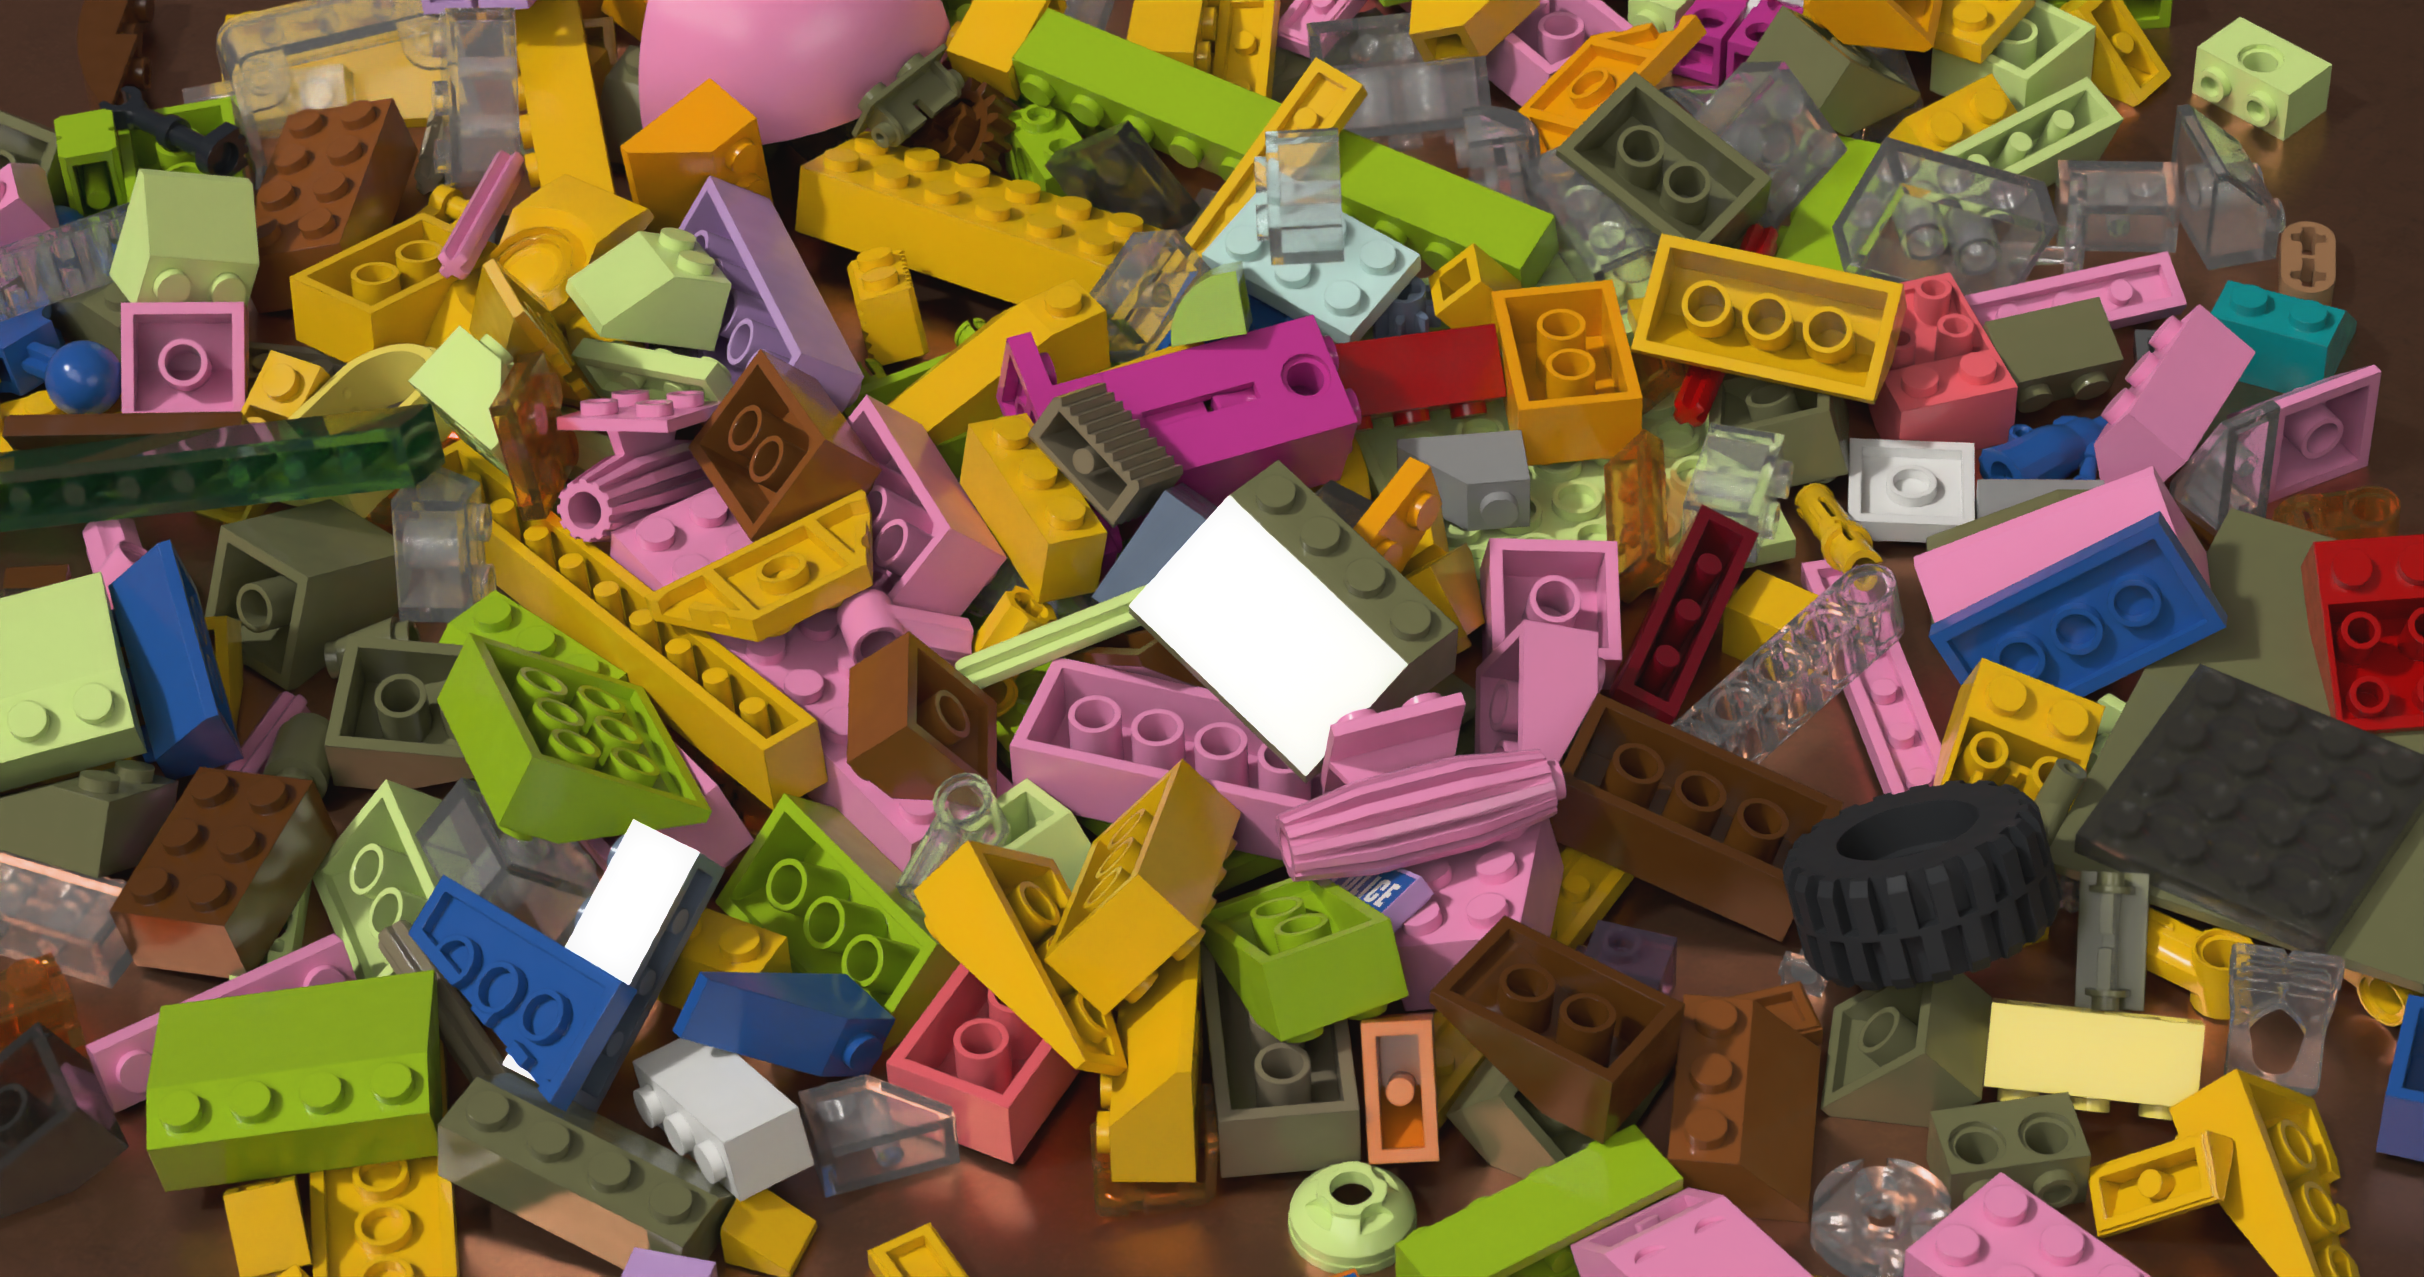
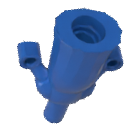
M2061 416L2054 420L2052 425H2045L2035 429L2025 424L2013 425L2010 427L2007 443L1982 450L1981 456L1978 458L1981 476L1983 479L2064 480L2080 469L2079 475L2074 477L2073 480H2096L2098 466L2094 443L2108 422L2101 416L2094 419Z

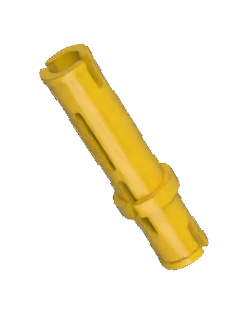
M1811 483L1804 486L1795 498V505L1799 506V509H1796V511L1810 527L1814 536L1820 541L1821 552L1826 562L1833 569L1841 571L1844 574L1845 580L1853 587L1862 589L1875 585L1881 579L1884 567L1879 564V562L1883 561L1880 555L1873 550V541L1869 532L1860 523L1854 522L1849 518L1847 512L1843 510L1834 498L1833 492L1826 485Z

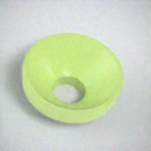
M1347 1161L1320 1169L1303 1180L1295 1190L1290 1202L1288 1232L1292 1245L1300 1256L1311 1265L1334 1274L1355 1268L1359 1275H1365L1390 1267L1395 1263V1243L1405 1239L1411 1232L1417 1229V1212L1408 1187L1392 1172L1368 1163ZM1350 1183L1363 1185L1372 1193L1368 1200L1356 1205L1342 1204L1334 1199L1331 1194L1338 1187Z

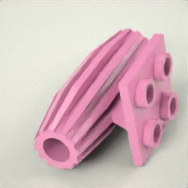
M628 389L612 392V398L580 401V411L556 417L557 430L607 431L615 455L605 457L568 483L567 487L561 491L558 497L561 501L557 505V514L561 515L562 521L560 523L563 529H568L571 532L570 536L575 539H583V542H611L612 531L714 487L688 449L693 440H675L676 430L707 421L722 401H704V392L695 390L670 392L666 394V400H650L649 390Z
M1435 692L1424 693L1409 699L1402 707L1376 713L1373 709H1360L1350 712L1341 717L1337 723L1331 724L1320 781L1324 792L1332 791L1276 816V833L1284 865L1293 882L1370 876L1483 848L1557 814L1558 800L1566 798V785L1561 767L1556 759L1546 761L1544 753H1541L1540 749L1455 756L1459 730L1466 705L1462 692L1443 697Z

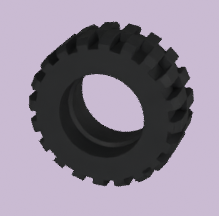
M1964 780L1946 781L1944 785L1929 787L1928 784L1909 787V791L1893 795L1891 792L1873 797V801L1863 805L1854 804L1839 811L1838 816L1832 819L1825 818L1812 826L1810 834H1802L1794 842L1793 848L1789 849L1782 870L1783 880L1805 960L1808 961L1809 966L1827 981L1832 980L1838 986L1850 988L1854 985H1859L1863 990H1880L1885 986H1895L1896 989L1913 988L1918 983L1934 981L1935 984L1952 980L1954 975L1967 971L1975 973L1990 967L1991 962L2000 958L2008 959L2021 952L2024 944L2035 943L2044 935L2046 927L2052 926L2062 898L2039 807L2029 796L2016 787L2006 783L1998 786L1994 781L1978 780L1975 783H1965Z

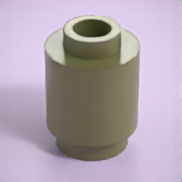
M300 713L281 725L277 731L263 774L313 780L321 799H323L332 776L324 747L329 720L314 713Z

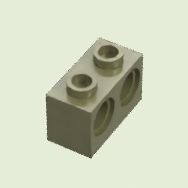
M2069 1092L1930 1111L1926 1159L1946 1217L2000 1172L2052 1208L2086 1202L2091 1153Z

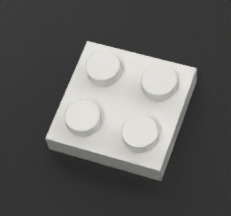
M1850 438L1847 511L1849 518L1854 522L1860 523L1869 532L1872 541L1926 543V538L1975 520V443Z

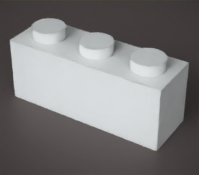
M679 1038L632 1061L640 1088L633 1091V1097L644 1122L650 1128L660 1127L666 1133L671 1145L679 1155L683 1156L688 1153L697 1161L701 1172L711 1184L720 1182L740 1202L814 1165L798 1106L738 1054Z

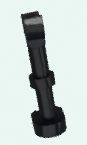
M124 86L121 88L124 104L112 105L104 100L99 103L100 109L112 110L116 130L140 129L155 136L160 146L172 152L183 150L195 156V164L203 174L232 177L249 165L247 158L244 157L249 152L248 146L244 144L247 142L246 137L240 134L239 127L227 121L205 136L192 130L190 123L177 115L170 114L164 116L150 109L146 102L143 101L140 90L134 86Z

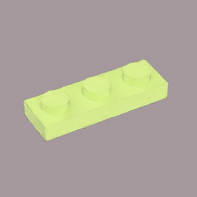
M585 337L571 354V357L597 394L603 397L612 398L611 393L619 390L645 389L649 390L650 400H666L667 393L695 390L704 392V401H722L733 387L731 382L732 376L729 370L719 361L707 356L695 358L674 354L663 348L651 350L629 346L618 340L607 342Z

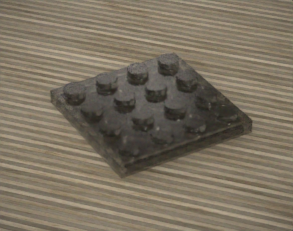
M2199 664L2076 833L2074 852L2119 872L2150 874V885L2324 959L2424 812V755L2218 670Z

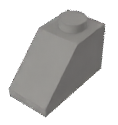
M1521 430L1397 439V472L1409 457L1431 466L1442 501L1441 508L1444 519L1466 531L1530 526V476Z

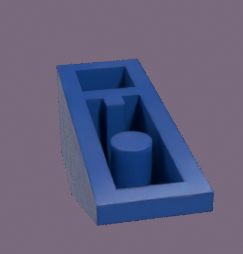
M700 972L672 1031L685 1040L819 1077H853L869 1075L873 1065L882 1054L884 1042L896 1019L847 974Z

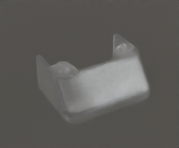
M304 0L235 16L227 20L217 34L216 52L228 96H231L237 127H239L240 134L246 137L247 142L244 144L248 146L249 152L245 154V157L248 160V168L254 190L259 189L267 170V162L253 113L275 108L286 99L291 86L289 67L400 41L405 57L414 66L430 71L446 69L465 140L477 137L482 114L460 36L450 14L424 15L421 0Z

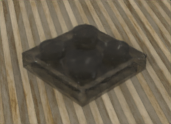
M1129 120L1056 151L1044 165L1060 184L1061 189L1067 196L1085 198L1092 203V207L1110 213L1124 212L1135 214L1141 217L1145 224L1165 230L1164 234L1190 224L1201 210L1199 205Z

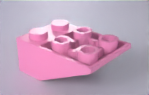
M1690 1187L1570 1244L1580 1277H1813L1724 1195Z

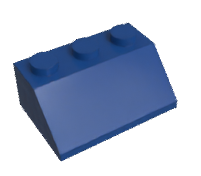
M171 540L157 543L108 586L114 607L112 614L120 646L125 647L129 667H126L134 703L135 705L140 704L145 725L140 726L147 753L142 754L143 758L149 764L156 762L166 778L176 780L195 774L199 767L215 768L244 759L197 588Z

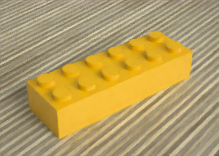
M866 131L835 148L826 150L824 154L800 166L796 232L860 253L875 247H889L892 251L897 249L904 250L908 268L1014 304H1018L1074 278L1106 310L1107 325L1109 326L1134 309L1160 273L1165 230L1145 224L1141 217L1124 212L1110 213L1092 207V203L1082 197L1057 196L1042 191L1040 185L1032 181L1001 178L990 174V170L987 167L979 164H958L940 158V154L937 151L929 148H908L902 145L882 148L873 140L871 131Z

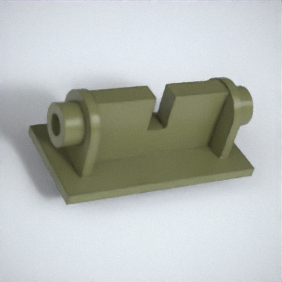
M945 44L940 45L926 57L920 53L915 54L902 66L896 75L897 79L886 87L880 82L871 88L858 104V108L862 113L851 134L856 138L867 128H870L872 138L878 146L882 148H887L888 146L898 147L924 126L927 118L914 107L915 105L933 119L950 104L961 97V89L965 83L958 71L955 69L947 70L940 63L947 46Z
M2080 871L2075 986L2076 1007L2102 1011H2144L2150 874Z

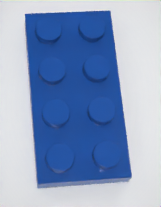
M2158 511L1932 624L1929 638L1960 685L1964 683L1983 657L2084 697L2226 628L2228 615L2162 513Z

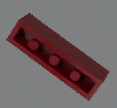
M1703 504L1701 505L1674 551L1609 691L1608 698L1672 725L1759 533Z

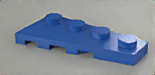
M443 874L408 934L450 985L459 989L472 1004L470 1009L485 1026L491 1028L507 1046L505 1051L515 1063L527 1071L539 1085L537 1089L551 1105L566 1112L638 990Z

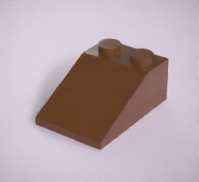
M1506 915L1436 984L1429 995V1002L1539 1111L1602 1144L1609 1139L1676 1064L1685 1008L1684 1003Z

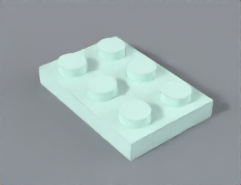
M1274 174L1270 176L1202 253L1203 269L1206 271H1210L1223 264L1242 261L1248 294L1293 319L1314 315L1321 334L1329 335L1338 344L1359 341L1421 270V254Z

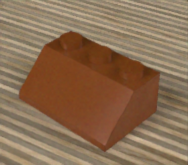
M1683 994L1685 1008L1678 1045L1667 1160L1684 1178L1683 1189L1690 1187L1724 1195L1748 1218L1808 1223L1821 1049L1754 999Z

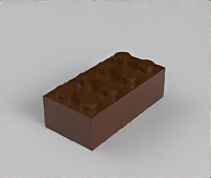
M1597 693L1561 768L1566 785V798L1558 800L1557 814L1550 817L1549 820L1557 842L1782 942L1794 918L1782 872L1789 849L1793 848L1794 842L1802 834H1810L1812 826L1825 818L1832 819L1838 816L1844 802Z

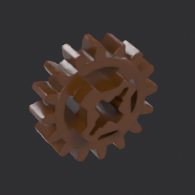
M968 77L964 87L961 89V97L933 119L919 109L927 118L924 126L910 136L915 139V142L909 148H929L937 151L942 159L958 164H979L987 167L990 172L1000 173L1002 166L997 159L1000 153L1010 152L1013 147L1005 141V136L1016 129V123L1007 118L1014 108L1010 103L1003 100L1005 96L1003 93L986 82L980 83L973 77Z

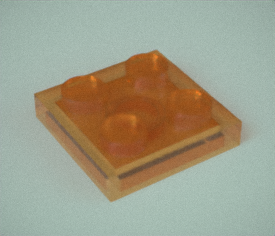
M544 351L519 354L489 407L523 522L546 519L559 494L564 489V484L574 465H577L579 460L578 441L574 431L557 430L556 417L562 416L560 409L563 401L562 387L558 375L555 372H549Z

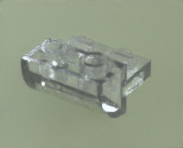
M1475 106L1462 108L1464 132L1453 133L1458 169L1468 167L1469 178L1465 179L1546 212L1539 134L1532 121L1523 114L1504 107Z

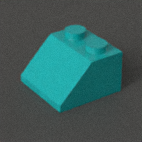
M2230 280L2227 281L2211 311L2213 316L2256 351L2238 381L2281 393H2287L2296 388L2334 376L2357 328V320L2346 310L2323 305L2313 300H2303L2265 290L2256 285L2242 284Z

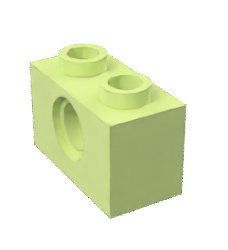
M2239 17L2197 47L2192 93L2284 141L2326 111L2332 64Z

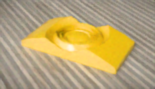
M565 174L544 185L512 209L500 243L491 251L486 262L494 258L545 302L563 333L566 329L565 324L580 311L565 290L568 279L636 232L644 231L655 217L650 209ZM482 267L471 272L467 278L463 280L458 279L452 283L431 325L424 344L425 347L438 349L459 325L471 334L469 328Z

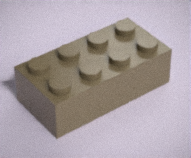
M1201 940L1202 1003L1221 1178L1320 1170L1330 1165L1347 1161L1361 1162L1360 1110L1348 1020L1344 1019L1324 1026V1032L1317 1038L1300 1043L1279 1041L1256 1024L1212 954Z

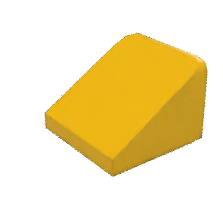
M768 1189L741 1202L736 1198L722 1224L720 1232L724 1262L777 1277H792L817 1229V1221Z

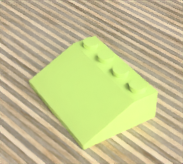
M97 572L0 598V792L147 753L102 573Z

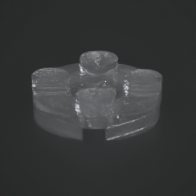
M1887 1158V1167L1871 1166L1863 1168L1864 1159L1840 1165L1822 1179L1814 1192L1810 1234L1812 1248L1830 1266L1848 1277H1903L1905 1250L1952 1212L1951 1197L1946 1186L1927 1169L1903 1159ZM1888 1215L1896 1217L1895 1225L1891 1227L1875 1226L1868 1219V1216H1873L1880 1220Z

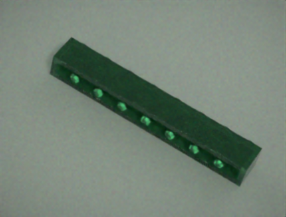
M431 403L0 452V532L416 487L445 464L446 461Z

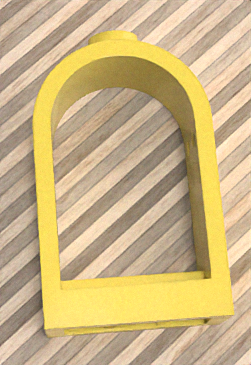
M407 343L384 346L355 358L332 376L252 452L273 500L299 507L331 499L365 519L411 474L409 466L428 457L453 431L408 381L437 349ZM402 402L347 457L333 455L372 416L393 404Z

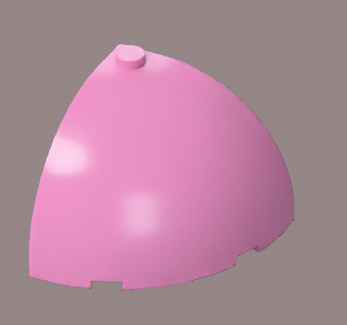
M648 0L639 56V103L642 127H646L709 78L757 117L762 145L793 140L851 122L860 117L862 111L858 108V104L871 88L880 82L886 87L897 79L896 75L902 66L915 54L920 53L926 57L940 45H946L947 36L951 28L941 0ZM945 51V53H944L942 59L940 60V63H941V64H942V63L946 60V58L948 57V54H947L946 51Z

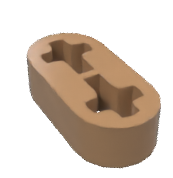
M2303 221L2290 224L2283 230L2278 259V293L2303 300L2317 301L2331 307L2336 279L2335 235L2328 227L2316 222ZM2302 250L2312 251V255H2304ZM2301 281L2311 282V287L2302 286Z

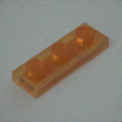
M1645 429L1604 465L1607 541H1617L1620 599L1627 604H1630L1648 587L1657 585L1670 568L1664 445L1662 439Z

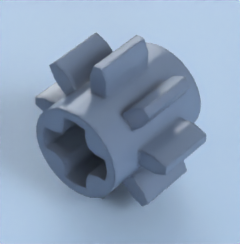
M1415 276L1373 324V338L1429 332V327H1441V320L1435 316L1430 285L1426 286L1420 278Z

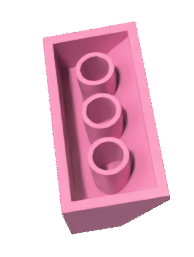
M2154 466L1917 555L1914 557V567L1934 623L2158 511L2162 513L2211 589L2207 553Z

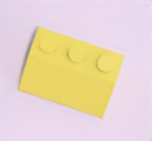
M1993 998L1984 1086L1998 1088V1101L2040 1096V1093L2057 1094L2069 1092L2075 1110L2109 1113L2111 1100L2139 1103L2138 1116L2173 1120L2169 1108L2199 1091L2205 1024L2202 1020L2122 1011L2091 1010V1008Z

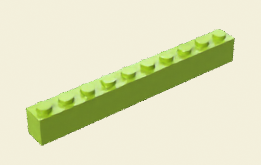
M1047 8L1012 58L1020 92L1031 102L1039 106H1054L1072 114L1078 121L1087 126H1102L1121 134L1128 142L1135 146L1152 147L1171 155L1174 160L1185 167H1200L1221 176L1225 181L1282 104L1050 8ZM1345 129L1340 132L1300 188L1421 254V260L1425 261L1435 271L1475 243L1521 281L1522 288H1530L1537 285L1559 250L1555 215Z

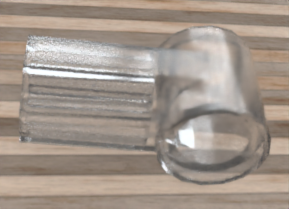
M962 773L953 775L945 780L936 790L933 798L936 816L896 883L901 896L910 900L922 911L923 909L913 890L967 840L1002 847L1006 843L1009 834L1008 821L986 779L977 774Z

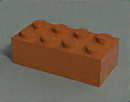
M393 98L375 101L357 100L345 106L321 110L308 108L288 115L254 201L260 265L250 297L259 314L293 309L290 276L391 228L418 154L417 147Z

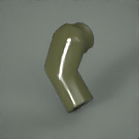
M2067 759L2056 760L2034 800L2041 813L2049 848L2087 777V773L2081 766Z

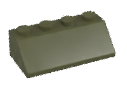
M515 1072L477 1076L439 1122L438 1176L622 1269H625L634 1247L708 1260L721 1242L720 1232L722 1224L736 1200V1197L720 1182L711 1184L705 1178L697 1163L573 1101L565 1112L551 1105L537 1089L539 1086L537 1083Z

